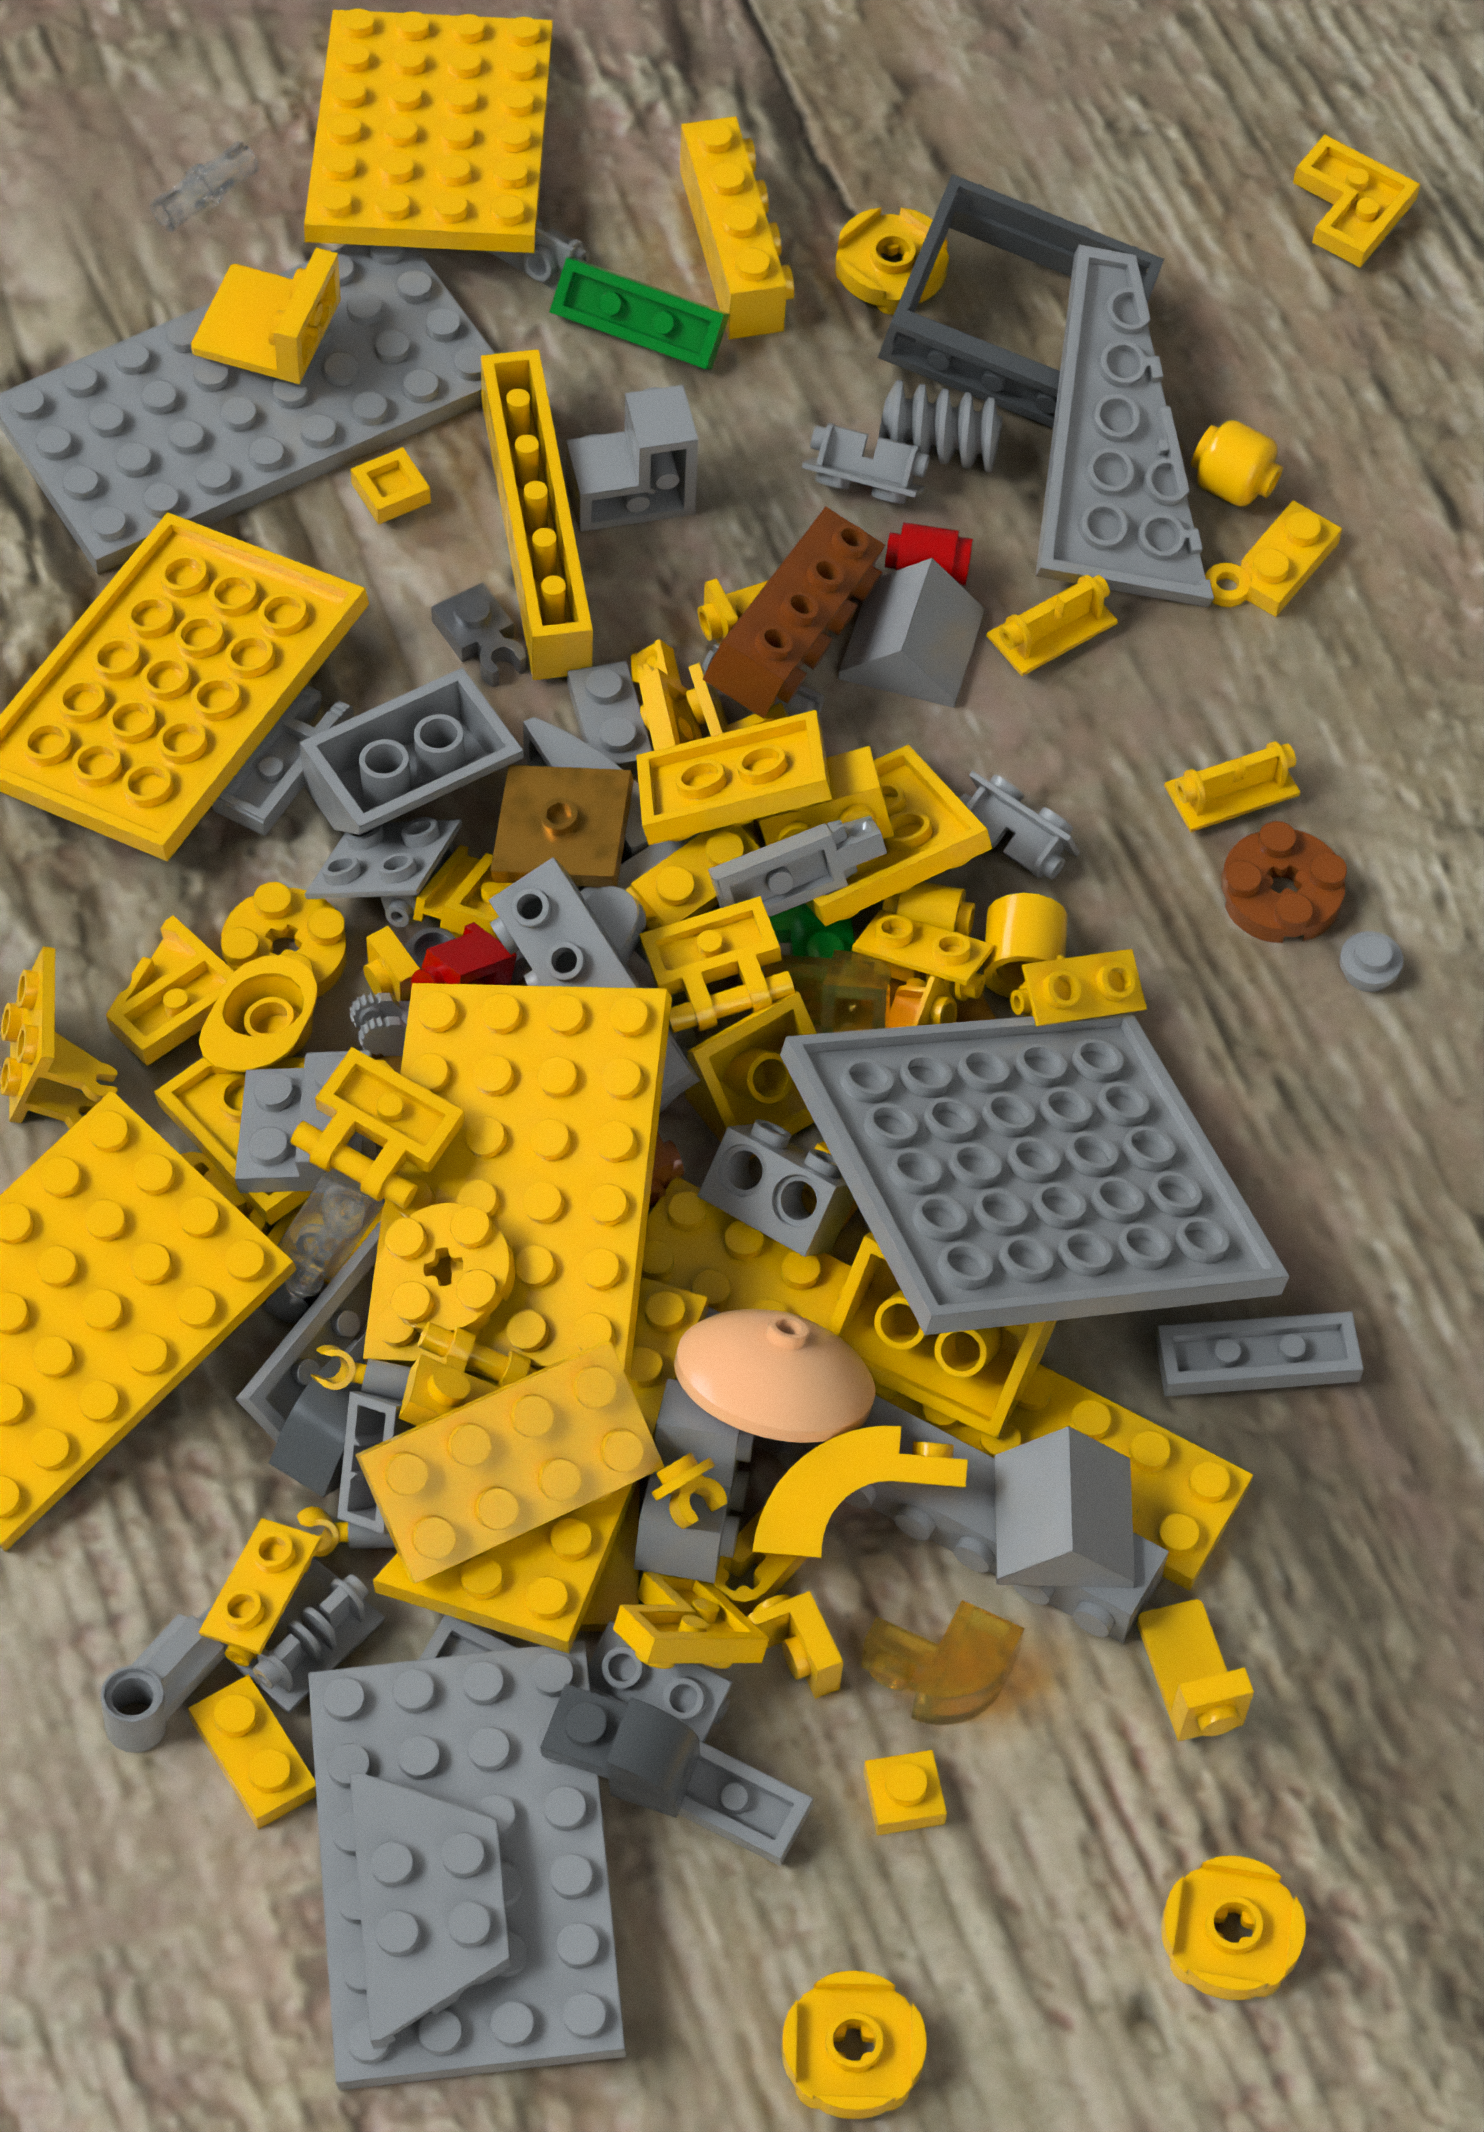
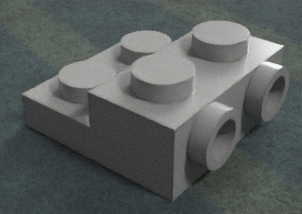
M370 1050L360 1051L372 1058ZM348 1051L305 1053L304 1068L246 1070L235 1181L239 1193L360 1189V1183L333 1168L330 1172H326L313 1165L309 1161L310 1154L290 1143L296 1127L302 1121H306L324 1131L332 1120L331 1117L316 1109L315 1097ZM357 1132L354 1133L347 1144L372 1160H375L383 1149L382 1146Z

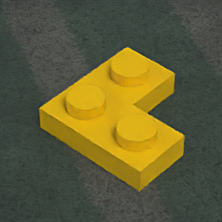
M1325 134L1296 167L1293 184L1334 204L1315 227L1312 243L1361 268L1417 200L1420 183Z
M643 1572L636 1596L645 1605H620L613 1630L635 1651L637 1659L655 1668L670 1669L675 1664L702 1663L713 1668L725 1669L731 1667L732 1663H762L769 1642V1638L710 1582Z

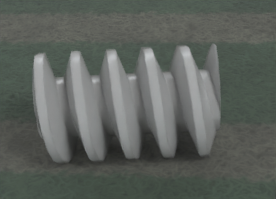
M897 379L886 397L878 438L890 437L891 440L906 444L913 441L914 445L920 446V453L929 454L933 445H936L938 459L941 464H948L957 449L960 452L962 467L968 469L972 467L978 455L982 454L985 471L992 473L1001 436L1003 416L997 414L994 397L987 398L980 412L975 411L972 394L965 392L957 408L952 407L949 389L942 388L935 402L930 403L925 384H919L912 398L908 399L905 397L903 380Z

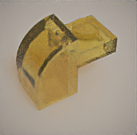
M834 950L832 958L781 955V961L765 965V978L781 972H789L795 991L800 993L813 1025L821 1026V1033L889 1028L891 971L880 960L860 953Z
M961 1600L938 1645L876 1616L864 1640L861 1667L868 1670L877 1682L890 1689L903 1691L907 1688L916 1692L912 1719L934 1725L957 1724L980 1715L998 1698L1019 1657L1025 1628Z

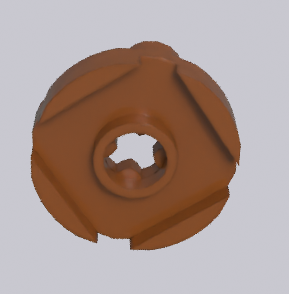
M1273 821L1266 823L1262 826L1260 832L1252 833L1240 840L1231 849L1225 860L1221 876V889L1226 898L1225 908L1229 917L1238 927L1251 936L1263 941L1283 943L1284 936L1297 937L1304 935L1303 941L1316 938L1333 925L1340 913L1345 896L1347 866L1340 856L1336 855L1329 846L1313 835L1294 830L1285 822ZM1284 877L1290 879L1299 890L1295 892L1292 889L1286 888L1281 893H1278L1272 889L1273 878Z

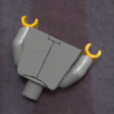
M323 1345L318 1347L316 1351L331 1357L338 1356L341 1361V1368L331 1378H324L316 1374H311V1377L317 1383L330 1390H340L347 1387L351 1382L362 1385L361 1391L349 1393L337 1515L338 1519L346 1522H333L326 1510L313 1506L302 1509L297 1514V1519L303 1526H325L324 1531L319 1535L322 1538V1542L314 1557L328 1555L341 1542H348L349 1549L395 1548L355 1454L416 1427V1425L399 1419L409 1371L412 1367L368 1358L367 1365L354 1362L353 1358L339 1347Z

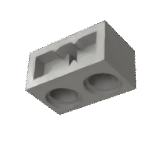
M756 1119L754 1124L729 1126L697 1197L804 1257L831 1252L855 1200L832 1155L817 1149H810L809 1152L800 1149L789 1142L791 1134L787 1130L769 1121ZM753 1153L759 1158L763 1169L762 1177L758 1184L753 1181L748 1169L749 1160ZM806 1183L813 1188L817 1198L816 1208L812 1214L806 1210L802 1202V1191Z

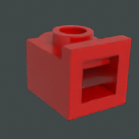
M473 922L465 925L463 936L426 949L422 969L415 971L412 975L411 988L412 983L510 985L517 954L513 953L511 955L500 941Z

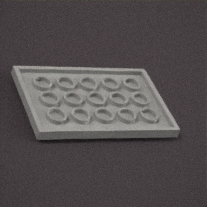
M585 1641L574 1642L569 1654L542 1645L309 1672L335 2078L338 2089L347 2090L626 2057L599 1775L543 1757L540 1749L565 1683L590 1691ZM357 1772L497 1819L512 1963L511 1967L486 1983L475 1984L465 1989L456 2002L436 2015L429 2012L394 2035L396 2040L386 2047L373 2049L369 2032L349 1774Z

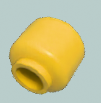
M1236 420L1226 421L1219 428L1211 425L1199 441L1191 461V467L1197 469V483L1202 489L1239 507L1249 505L1258 495L1268 498L1275 489L1283 471V466L1275 463L1277 458L1276 441Z

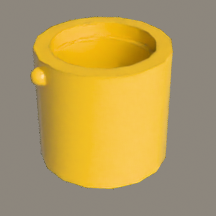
M1016 893L996 899L988 907L985 942L994 944V949L984 962L983 975H985V984L990 990L998 995L1010 998L1012 991L1019 989L1020 985L1025 982L1022 970L1023 964L1065 958L1068 914L1063 905L1052 898L1040 894Z

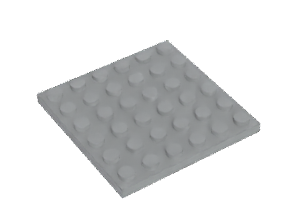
M1133 1013L1036 1027L1034 1016L786 1036L780 1056L924 1335L1282 1295L1289 1279V1274Z

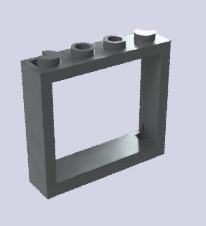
M952 174L891 320L878 358L964 393H971L972 396L984 401L988 397H994L997 406L1053 428L1060 376L1059 370L915 313L949 228L1070 277L1072 276L1074 254L1079 245L1136 255L1147 304L1164 259L1138 249V247L1093 231L1084 225L1076 224L1041 210L1034 205L1021 202L986 188L981 184H976Z

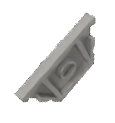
M357 1772L349 1774L371 2044L373 2049L386 2047L396 2040L394 2036L396 2033L429 2012L436 2015L456 2002L465 1989L475 1984L486 1983L511 1967L512 1963L497 1819Z

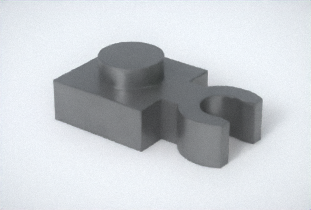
M483 582L431 606L432 622L461 662L475 656L480 658L481 677L488 685L492 687L499 685V669L496 665L498 662L506 661L513 664L519 674L526 672L525 650L520 643L512 639L514 638V623Z

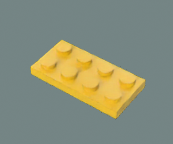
M606 1340L355 1454L410 1582L414 1584L665 1468L612 1342Z

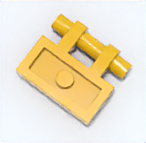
M761 896L639 934L641 947L656 988L667 989L670 995L685 991L689 1001L671 1007L669 1025L672 1033L697 1026L699 1032L718 1026L717 1019L752 1009L754 1013L773 1005L772 1002L795 993L788 971L764 978L761 970L762 966L782 960L780 945ZM740 974L743 985L709 995L706 984Z
M351 1047L315 1097L316 1109L331 1117L332 1120L324 1131L306 1121H302L296 1127L290 1143L310 1154L309 1161L313 1165L326 1172H330L334 1168L360 1183V1191L378 1202L386 1198L405 1209L412 1202L418 1186L398 1175L399 1170L408 1161L423 1171L430 1173L464 1124L465 1113L461 1108ZM355 1132L383 1147L375 1160L347 1145Z
M428 1322L421 1333L418 1347L440 1356V1360L437 1361L423 1354L419 1355L409 1371L399 1419L419 1426L539 1370L530 1366L531 1360L526 1356L512 1350L507 1355H504L475 1342V1334L456 1326L451 1332ZM465 1367L495 1380V1384L492 1385L465 1373Z

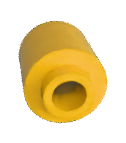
M920 882L907 892L895 894L884 899L882 911L901 915L908 919L970 937L975 917V903L966 902V890L964 888Z

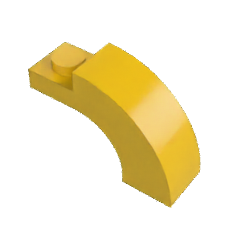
M902 1426L866 1427L831 1438L801 1457L777 1483L760 1515L752 1552L821 1558L823 1536L827 1523L834 1510L851 1493L866 1485L884 1481L963 1488L966 1487L968 1460L953 1458L954 1445L913 1441L912 1455L899 1454Z

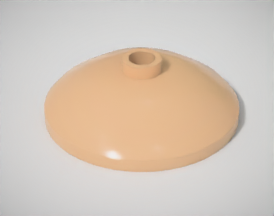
M741 1309L713 1315L696 1323L684 1333L675 1355L674 1366L677 1379L687 1395L697 1405L732 1427L773 1440L798 1443L823 1442L846 1432L857 1430L868 1419L875 1399L873 1377L856 1351L843 1339L826 1328L804 1317L788 1312Z

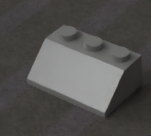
M463 667L299 742L305 789L334 830L359 835L524 758L522 747Z

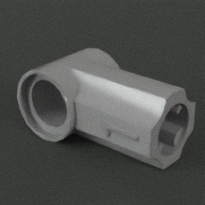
M178 1614L132 1665L115 1670L103 1683L100 1697L104 1728L107 1738L115 1747L125 1752L139 1753L149 1750L158 1744L166 1732L167 1720L225 1657L223 1644L199 1634L203 1623L194 1616L186 1617ZM131 1703H143L149 1706L146 1711L134 1716L119 1712L121 1708Z

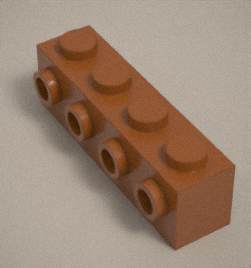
M825 506L722 640L702 679L763 719L778 699L789 704L808 674L801 670L804 664L813 670L816 668L833 641L827 633L832 631L839 636L858 607L857 604L852 602L853 598L856 597L864 602L877 584L883 572L874 567L886 545Z

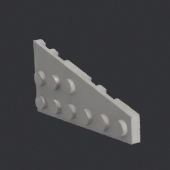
M1079 245L1073 260L1035 576L1077 584L1078 579L1084 575H1089L1092 578L1100 575L1105 579L1110 590L1209 607L1214 600L1210 579L1206 580L1200 556V552L1203 549L1199 530L1198 528L1194 529L1187 499L1190 490L1171 407L1166 406L1161 380L1163 372L1159 356H1155L1148 324L1151 319L1137 257L1133 254Z

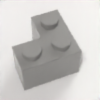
M684 385L664 388L652 387L643 391L625 393L623 432L603 435L591 434L583 438L566 440V478L580 532L695 515L698 436Z
M667 1378L656 1422L654 1440L664 1467L669 1466L692 1452L698 1464L711 1457L716 1466L702 1475L716 1480L723 1487L727 1496V1504L711 1512L705 1500L700 1495L692 1493L690 1505L699 1521L682 1529L673 1521L669 1511L671 1494L669 1493L656 1501L651 1493L662 1486L661 1481L656 1475L660 1470L650 1474L639 1518L634 1569L715 1583L720 1556L729 1558L734 1556L740 1517L730 1516L731 1510L744 1511L750 1472L738 1470L739 1461L750 1462L755 1435L739 1430L715 1418L687 1395L678 1380Z

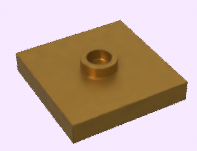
M508 765L490 870L493 881L496 883H515L554 857L567 870L576 886L617 887L634 783L631 770Z

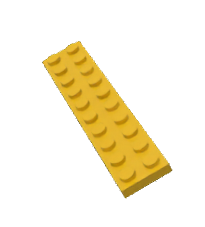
M680 1177L671 1181L665 1190L666 1195L660 1197L648 1215L641 1282L647 1278L707 1296L709 1307L720 1313L741 1309L777 1310L804 1317L827 1329L852 1266L825 1252L804 1257L697 1197L701 1188ZM1041 1364L1037 1366L1001 1435L997 1439L874 1382L876 1396L993 1458L996 1454L1068 1426L1130 1458L1133 1532L1169 1551L1162 1577L1189 1591L1248 1491L1253 1478V1474Z

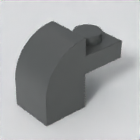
M338 1356L334 1357L316 1375L324 1378L335 1376L341 1368L340 1358ZM359 1359L356 1361L357 1363L367 1365V1363L363 1359ZM312 1379L292 1408L280 1433L269 1464L323 1498L338 1489L341 1484L349 1393L361 1391L362 1385L351 1382L347 1387L340 1390H330Z
M567 1683L564 1685L540 1747L543 1757L607 1778L611 1796L677 1818L700 1757L698 1736L690 1727L671 1714L633 1697H630L628 1704Z

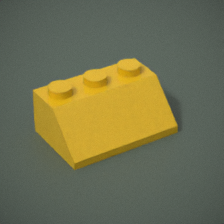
M870 1231L863 1237L827 1330L839 1336L856 1351L870 1371L874 1382L997 1439L1001 1435L1039 1365L1057 1320L924 1335Z

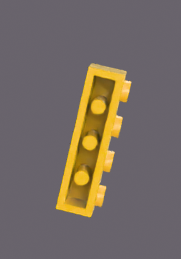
M736 116L681 124L680 174L720 311L730 314L725 328L728 340L783 332L786 300L794 298V281L789 264L781 265L778 257L781 256L782 251L778 225L776 222L768 223L766 214L769 212L766 184L763 179L755 180L753 174L756 171L754 144L751 138L743 139Z

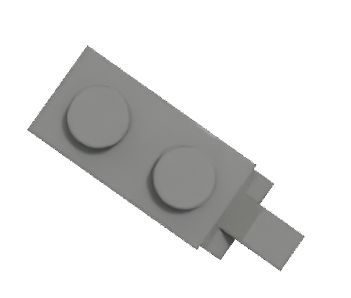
M867 816L843 824L841 820L828 822L827 825L823 823L709 868L708 872L720 908L761 896L768 917H771L848 886L846 878L857 872L856 865L884 855L887 851L880 829L872 817Z

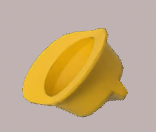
M285 955L262 956L239 967L228 977L202 1027L198 1042L203 1057L214 1067L229 1072H246V1070L262 1069L272 1066L284 1057L292 1058L304 1048L312 1034L313 1011L318 993V986L313 972L300 960Z

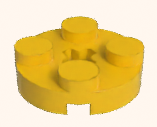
M882 207L869 209L854 216L842 228L838 239L835 274L838 280L854 296L867 303L876 305L885 314L894 315L933 220L913 209L900 208V215H881ZM947 238L943 242L919 303L935 295L947 278L949 264ZM884 253L892 257L900 253L903 255V258L899 262H889L882 259L881 254Z
M267 882L260 885L255 890L253 896L239 903L227 917L221 932L223 961L233 971H236L246 962L262 956L277 955L273 953V941L279 938L294 939L295 945L299 949L296 952L285 949L280 955L303 962L313 972L318 986L317 997L322 996L336 984L346 966L347 950L344 917L341 912L325 899H306L304 894L307 890L288 888L279 882Z
M459 1203L430 1205L412 1213L408 1218L396 1220L389 1226L385 1234L386 1245L381 1252L378 1265L379 1287L389 1307L404 1324L415 1328L418 1333H422L428 1322L451 1332L457 1326L475 1333L492 1320L489 1315L498 1308L502 1298L507 1301L513 1289L516 1266L511 1245L499 1228L480 1208ZM450 1256L454 1262H463L462 1270L452 1273V1283L442 1286L436 1276H431L433 1267L438 1265L439 1260L444 1257Z
M1228 1855L1214 1857L1202 1862L1200 1868L1189 1872L1184 1879L1183 1875L1174 1884L1163 1911L1161 1921L1162 1942L1170 1958V1968L1174 1976L1181 1982L1193 1985L1197 1990L1220 1999L1247 2000L1273 1994L1280 1987L1281 1982L1294 1969L1304 1945L1306 1922L1304 1910L1297 1896L1293 1899L1289 1890L1280 1883L1281 1876L1270 1866L1255 1859ZM1228 1913L1241 1915V1926L1252 1929V1936L1241 1937L1238 1943L1229 1942L1224 1939V1934L1216 1931L1214 1923H1224Z
M842 1971L829 1974L815 1982L813 1989L803 1994L798 2003L797 2000L795 2001L785 2019L781 2050L786 2074L795 2086L796 2095L803 2104L810 2108L820 2109L826 2114L839 2118L865 2119L881 2115L886 2111L895 2110L905 2103L909 2092L920 2078L926 2054L927 2038L924 2021L913 2002L912 2006H910L906 1998L895 1991L896 1985L874 1973ZM848 2029L860 2030L862 2041L874 2044L873 2052L863 2053L861 2060L853 2061L848 2060L844 2052L836 2051L833 2042L844 2041Z

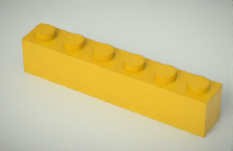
M539 349L481 355L482 406L532 680L567 677L568 671L592 667L593 628Z

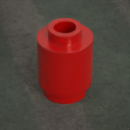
M903 522L901 534L889 533L885 568L897 571L933 558L960 585L966 586L973 538L959 537V530Z

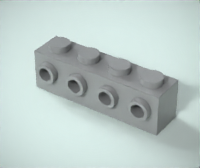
M554 857L489 899L490 904L499 916L490 922L495 934L511 955L520 950L532 968V971L524 975L528 986L641 988L567 870ZM668 1031L660 1107L701 1081L670 1031Z

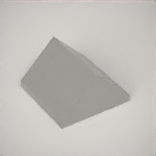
M933 558L883 575L867 599L862 603L839 671V679L955 708L981 628L985 608Z
M1070 1426L995 1455L996 1585L1134 1587L1130 1458Z

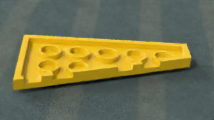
M645 1278L640 1284L630 1377L626 1378L654 1441L656 1422L667 1378L678 1380L674 1362L680 1339L690 1327L706 1318L709 1304L707 1296ZM639 1480L416 1584L410 1582L397 1553L373 1579L375 1593L569 1654Z

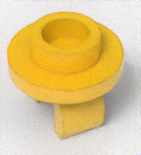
M692 1452L656 1473L662 1486L651 1493L656 1501L669 1493L671 1494L669 1511L673 1521L682 1529L699 1521L690 1505L692 1493L700 1495L711 1512L727 1504V1496L723 1487L716 1480L702 1475L716 1466L711 1457L698 1464Z

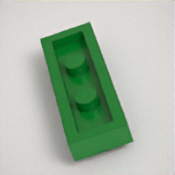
M566 257L549 310L552 314L703 369L713 368L730 316L729 313L574 257Z

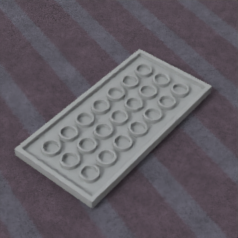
M347 244L332 251L338 253L341 301L300 385L193 355L191 342L211 304L209 303L0 393L1 430L97 574L127 562L167 512L206 527L482 404L481 355L495 353L417 248ZM309 261L277 275L293 279L297 269H305Z

